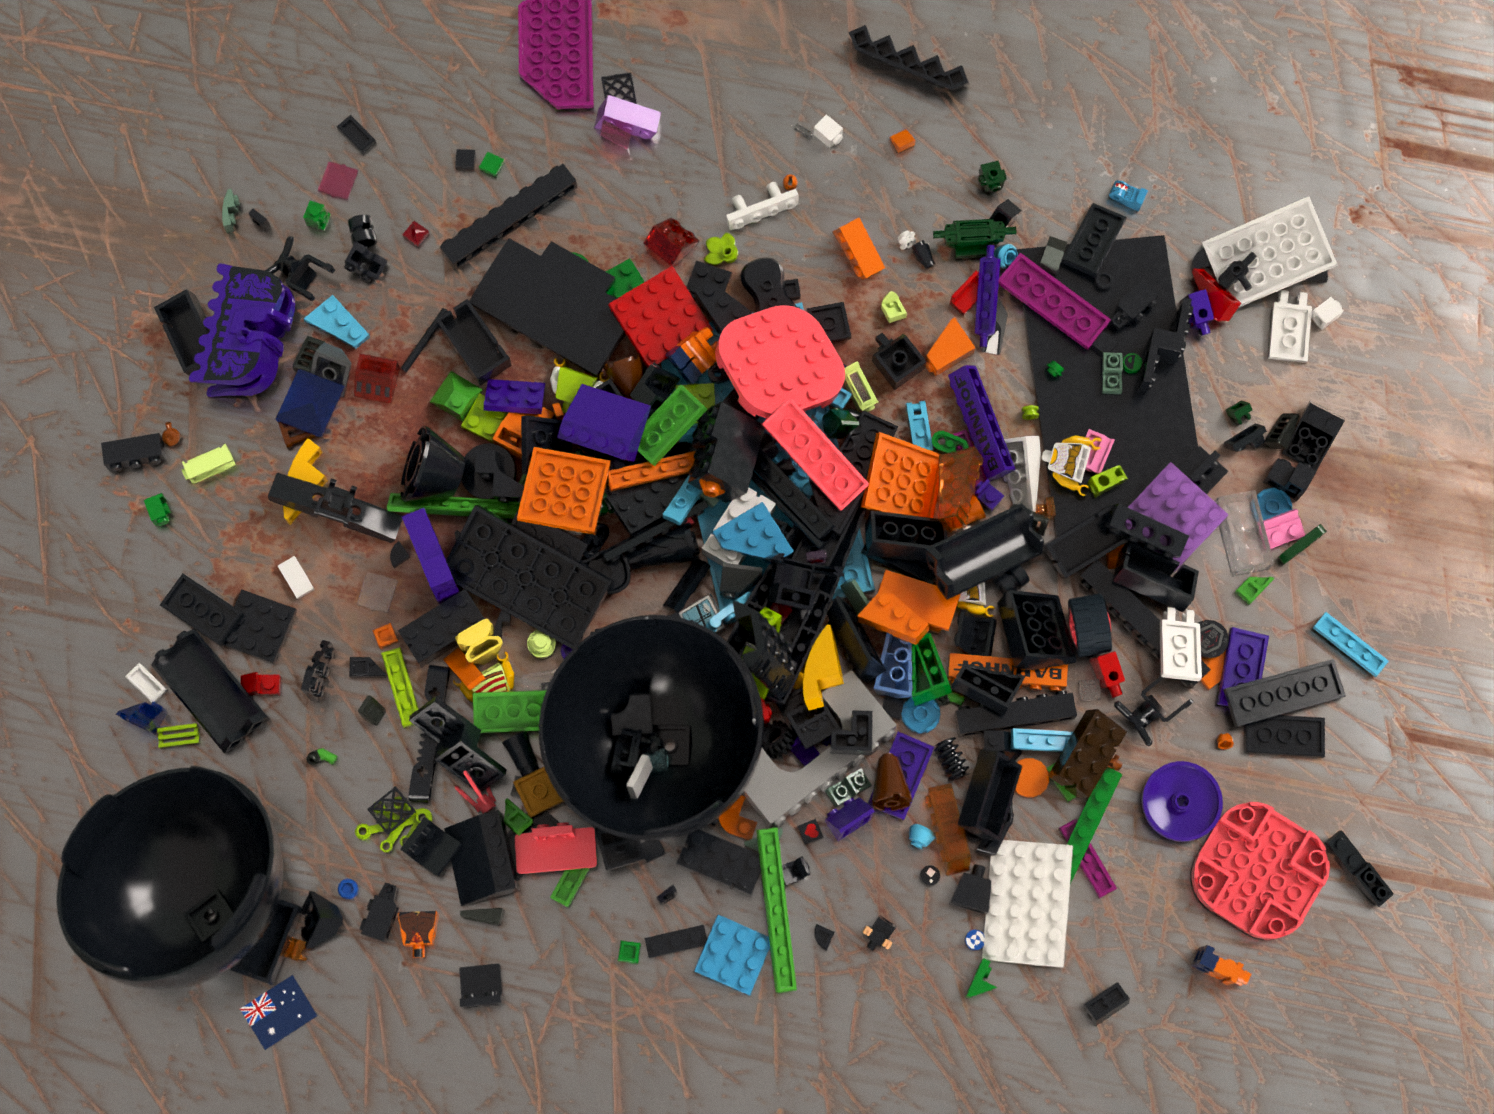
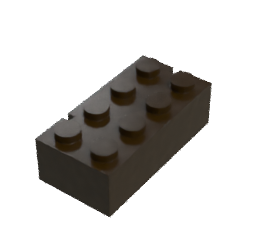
M1086 710L1048 776L1059 785L1065 786V789L1077 798H1089L1117 751L1114 747H1118L1121 744L1127 731L1100 710Z

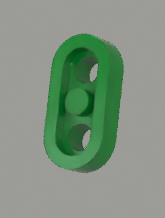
M937 431L932 436V444L938 451L955 458H963L969 452L968 443L960 437L945 431ZM940 439L945 440L943 445L938 443ZM958 446L963 447L961 452L956 451Z

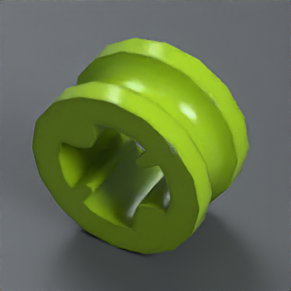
M1035 405L1022 407V412H1024L1022 418L1026 420L1039 418V413H1037L1039 407Z

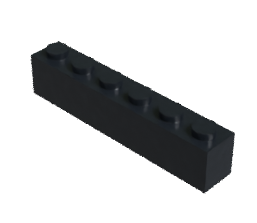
M1059 691L1053 696L1039 694L1034 699L1020 697L1016 699L1017 701L1011 702L1004 716L982 704H978L976 708H970V706L959 707L954 713L958 737L982 734L984 730L1002 731L1073 720L1077 717L1073 693Z

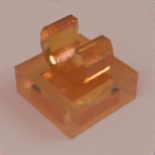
M1045 497L1043 504L1036 505V513L1045 514V517L1050 518L1049 521L1054 520L1056 516L1053 497Z
M291 938L284 957L295 961H306L307 958L301 955L302 950L306 949L305 942Z

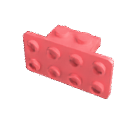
M562 822L554 827H549L548 824L537 825V828H532L531 833H521L519 836L516 834L517 872L519 874L596 867L597 852L594 828L574 829L573 825Z

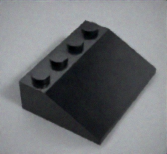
M1008 590L997 602L1015 669L1036 670L1076 663V655L1058 595Z
M495 810L444 828L447 834L462 844L451 859L461 906L520 891L503 813Z

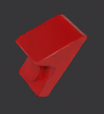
M258 672L241 675L240 684L250 696L280 695L281 676L280 674L260 675Z

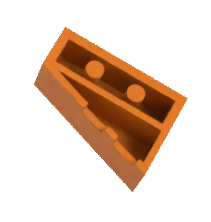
M860 217L832 231L847 258L854 266L853 269L857 277L863 280L885 268Z
M885 587L857 615L859 623L867 624L914 645H917L929 631V624Z

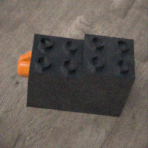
M721 401L708 408L697 420L698 424L693 432L691 445L697 450L694 453L695 460L693 466L689 470L690 477L688 483L702 490L704 495L712 498L715 497L727 503L747 493L765 428L761 425L762 423Z

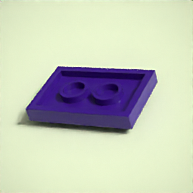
M488 379L484 411L542 414L545 383Z

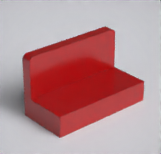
M977 270L951 296L950 305L963 316L977 303L979 272Z

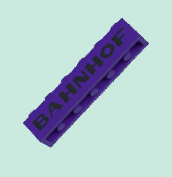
M964 365L948 375L950 386L954 390L957 404L962 411L963 420L967 424L970 438L975 445L976 454L981 461L985 476L989 480L1000 479L1016 469L977 367L974 365Z

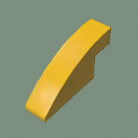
M307 439L296 454L287 476L323 487L328 482L327 478L312 466L323 453L320 447L310 439ZM283 506L284 518L291 525L301 512Z
M826 625L816 639L805 665L803 694L808 710L824 707L822 689L844 684L835 635L831 625Z

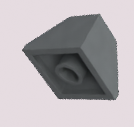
M324 342L315 351L308 384L344 397L352 365L344 351Z
M723 563L720 595L727 599L741 597L757 585L762 578V568Z

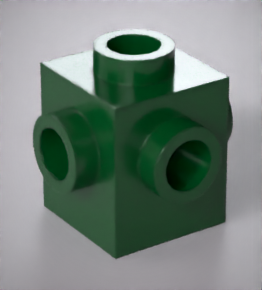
M999 160L980 165L978 181L980 186H983L984 191L997 192L1001 190L1007 178L1005 170H1001Z

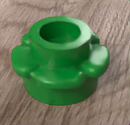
M1054 360L1050 364L1047 363L1049 367L1047 371L1054 377L1057 375L1062 376L1063 367Z

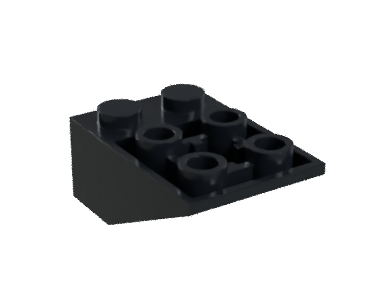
M1309 401L1294 429L1288 448L1284 449L1282 454L1302 464H1309L1313 467V470L1317 471L1345 419Z

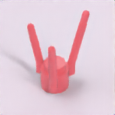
M464 770L463 774L479 797L476 799L477 803L458 786H455V789L478 813L480 811L482 814L488 813L496 807L494 802L497 801L492 794L490 786L486 788L488 796L487 794L482 795L471 776Z

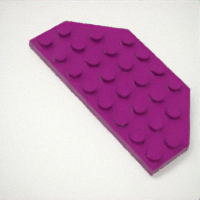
M523 0L518 5L519 76L556 109L594 108L592 0Z

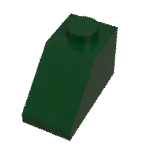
M832 408L822 416L824 434L830 439H843L859 426V421L849 411L840 410V408Z

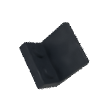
M424 817L400 850L438 877L462 844Z
M500 964L460 967V1007L462 1009L503 1005Z

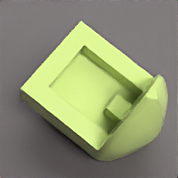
M893 291L887 293L882 300L881 310L888 322L891 323L906 318L907 312L900 302L899 296Z

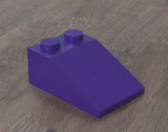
M853 797L843 803L845 807L840 810L835 808L827 814L828 818L825 819V823L837 841L848 836L872 819L875 812L874 809L860 797L855 800Z

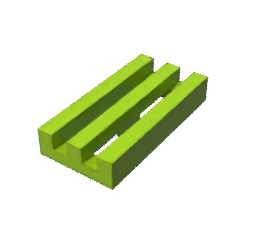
M197 723L157 728L158 748L160 749L200 744ZM194 729L192 732L163 735V733ZM195 736V739L164 743V740Z

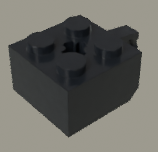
M883 333L876 336L875 340L880 347H878L879 351L873 354L872 362L894 390L925 369L927 361L906 335L902 334L895 340L892 338L888 340Z

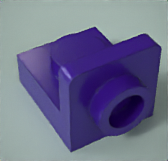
M989 479L985 482L980 481L974 489L978 501L991 512L1004 498V495L990 484Z

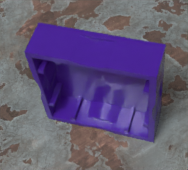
M424 508L402 516V519L430 588L440 605L459 593V590L449 570L446 558Z

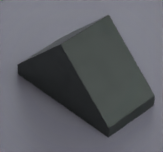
M1050 236L1039 267L1050 275L1056 276L1068 242Z

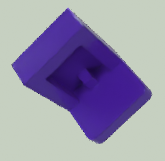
M798 736L795 737V744L791 745V751L806 766L818 757L820 753L814 746L805 750Z

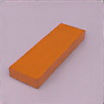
M459 647L443 659L469 691L486 679L473 663L467 661L465 654Z

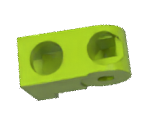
M1118 465L1092 476L1087 484L1096 498L1104 492L1113 489V487L1121 485L1128 478L1122 467Z

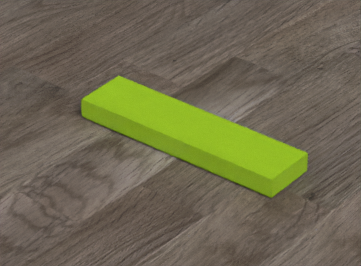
M398 647L382 652V658L402 727L414 725L409 721V718L419 708L402 650Z

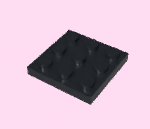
M527 415L521 416L523 475L528 473L534 447L572 454V442L557 438L562 420Z
M241 589L234 607L245 615L222 646L275 665L297 610Z

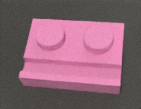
M1089 429L1086 437L1090 440L1100 438L1102 442H1093L1095 447H1101V449L1095 451L1091 448L1085 470L1099 474L1102 472L1115 439H1110L1103 434Z
M1297 509L1259 522L1262 526L1263 536L1268 549L1305 536Z

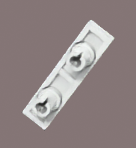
M771 182L767 185L771 198L749 207L746 206L742 195L733 197L732 202L736 212L726 215L729 230L740 229L744 225L758 222L768 216H774L786 209H793L799 205V195L796 189L781 194L777 183Z

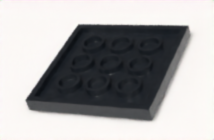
M637 451L634 462L617 457L611 459L610 470L649 461ZM680 475L615 491H610L607 482L605 487L606 501L631 537L663 519V513L685 482V479Z

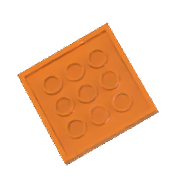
M876 433L866 480L869 485L864 491L861 507L872 511L933 518L945 456L887 434Z
M534 447L517 514V521L595 535L611 461Z

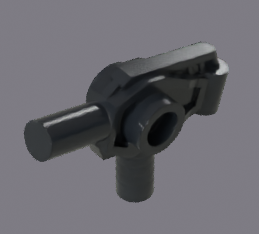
M1251 252L1243 261H1234L1219 276L1218 286L1227 291L1232 284L1240 281L1245 291L1250 290L1252 286L1247 280L1246 275L1249 272L1248 266L1257 256Z

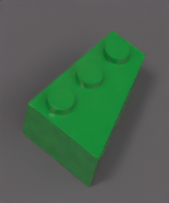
M931 633L926 634L917 645L912 644V699L915 706L952 693Z

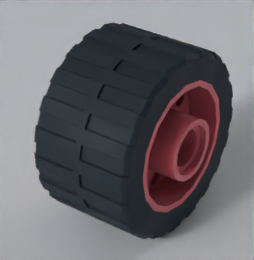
M1102 594L1069 599V628L1077 655L1083 657L1111 652V622Z

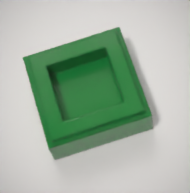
M487 152L479 169L496 177L505 161L503 158Z
M621 940L618 961L638 964L641 943Z

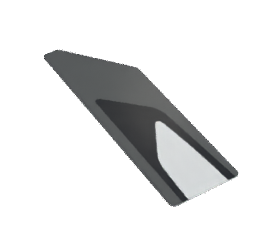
M999 297L997 299L995 334L988 336L987 347H982V352L996 355L1001 353L1008 313Z

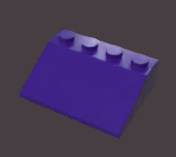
M582 384L562 420L557 438L634 462L651 405Z

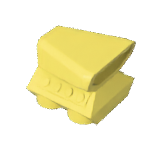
M489 619L481 620L455 637L460 650L467 652L465 655L467 661L480 665H485L494 660L503 644L499 636H493L494 627Z

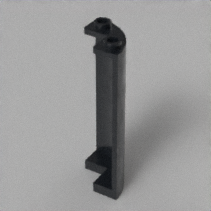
M1021 503L927 547V564L929 570L933 569L936 576L934 582L943 596L948 600L1043 554L1044 539L1032 529L1034 519L1032 511Z
M195 629L188 632L183 631L177 635V640L173 647L167 650L161 649L155 654V659L151 666L222 752L226 753L244 741V737L250 732L253 733L268 716Z

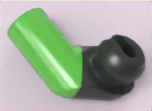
M952 691L950 694L936 698L935 701L939 705L954 702L962 706L965 697Z
M319 748L310 752L306 761L310 765L324 760L334 764L338 756L323 748Z

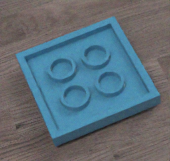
M717 915L694 972L750 996L770 948L769 937L721 915Z

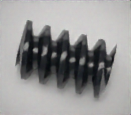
M956 737L939 742L935 745L938 747L934 750L935 753H941L938 756V760H945L941 767L947 768L944 771L945 775H951L948 778V782H954L970 774H966L970 767L962 766L966 759H959L963 752L955 751L959 744H952Z

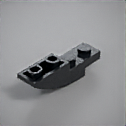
M1339 830L1325 842L1326 846L1335 856L1334 860L1375 905L1380 907L1394 895L1371 863L1365 861L1342 830Z

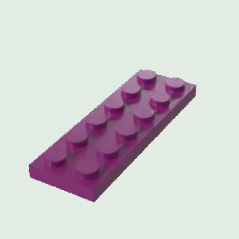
M1019 253L999 278V285L1086 350L1091 347L1111 321L1110 318L1022 253Z

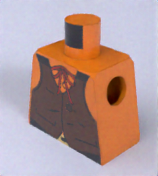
M437 911L398 912L403 945L405 947L413 946V958H425V946L434 945L439 918Z

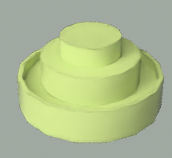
M535 630L528 637V650L536 658H548L556 650V640L539 630Z

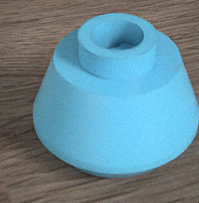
M1012 244L999 246L994 252V257L1001 259L1000 268L1004 270L1018 256L1017 249Z
M919 824L910 826L909 840L912 841L911 845L922 849V847H927L935 839L932 830Z

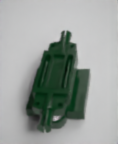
M993 219L953 221L952 224H946L945 229L942 231H933V239L945 238L947 247L955 248V259L977 258L986 256L987 245L996 246L1004 241L1005 235H1016L1017 230L1016 226L1005 227L1003 221L993 222Z

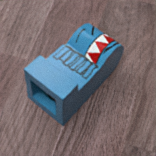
M1117 180L1111 188L1109 197L1119 202V204L1139 212L1148 190L1144 188L1138 189Z

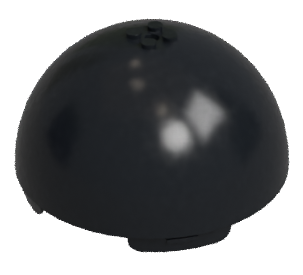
M643 615L626 618L611 623L586 637L565 657L554 673L544 695L539 718V745L543 764L550 782L566 805L583 820L602 831L623 838L643 841L677 838L707 826L724 814L738 800L748 786L760 758L764 736V714L761 698L753 676L741 656L729 643L712 630L696 622L668 615ZM650 693L653 732L657 733L658 737L663 740V746L658 747L660 751L656 755L652 756L651 753L648 755L653 769L638 799H633L630 797L626 786L630 777L610 772L616 740L618 736H621L613 735L611 715L622 711L627 706L630 694ZM651 733L642 734V735H641V739H642L643 736H645V737L648 738V734H651ZM670 740L674 741L675 748L667 751L665 744ZM641 741L639 745L636 765L643 754L640 750L643 747L641 746Z
M190 766V768L166 770L142 778L114 795L108 794L100 798L85 813L70 834L61 855L63 865L57 887L58 919L63 935L74 953L85 964L116 982L136 988L172 990L209 981L223 974L246 957L263 937L275 915L283 883V857L279 837L265 807L249 788L222 772L200 766ZM211 913H215V917L207 921V917Z

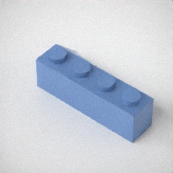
M887 633L881 655V661L886 671L876 677L874 690L877 695L882 696L886 695L894 698L912 697L911 643Z

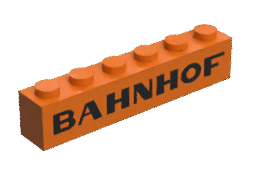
M950 653L948 656L947 678L951 680V683L954 682L962 665L965 663L985 667L992 671H1005L1007 674L1016 676L1024 675L1025 678L1019 689L1030 687V690L1041 691L1044 688L1049 689L1050 692H1059L1067 687L1068 664L1036 670L1015 669L1012 658Z

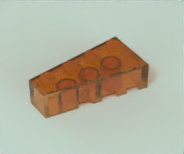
M975 446L939 455L938 519L947 531L964 528L967 524L971 509L970 501L975 494V482L979 479V467L983 464L984 460Z
M952 784L928 788L925 802L927 808L930 807L932 814H929L931 825L935 826V840L939 844L940 859L944 865L946 876L970 871L971 854L964 828L957 825L960 814Z

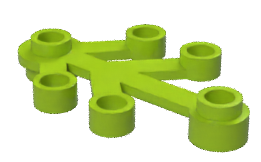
M398 796V797H395V799H396V800H402V797H399V796ZM394 802V808L401 809V806H395ZM404 803L403 810L411 811L408 804ZM426 808L417 809L416 813L390 833L387 840L381 842V850L385 853L391 852L393 844L404 827L413 825L408 834L400 839V844L403 846V840L409 838L421 822L419 821L420 815L424 814L432 822L431 812ZM373 810L375 813L380 814V811ZM383 811V815L390 819V812ZM393 812L392 819L399 820L400 816ZM389 822L382 823L386 829L389 828ZM392 822L391 829L399 822ZM359 824L355 829V835L360 840L365 841L372 834L383 832L384 830L379 824L372 826ZM366 828V833L364 835H360L359 833L360 829ZM385 843L390 844V848L388 850L383 849V845Z

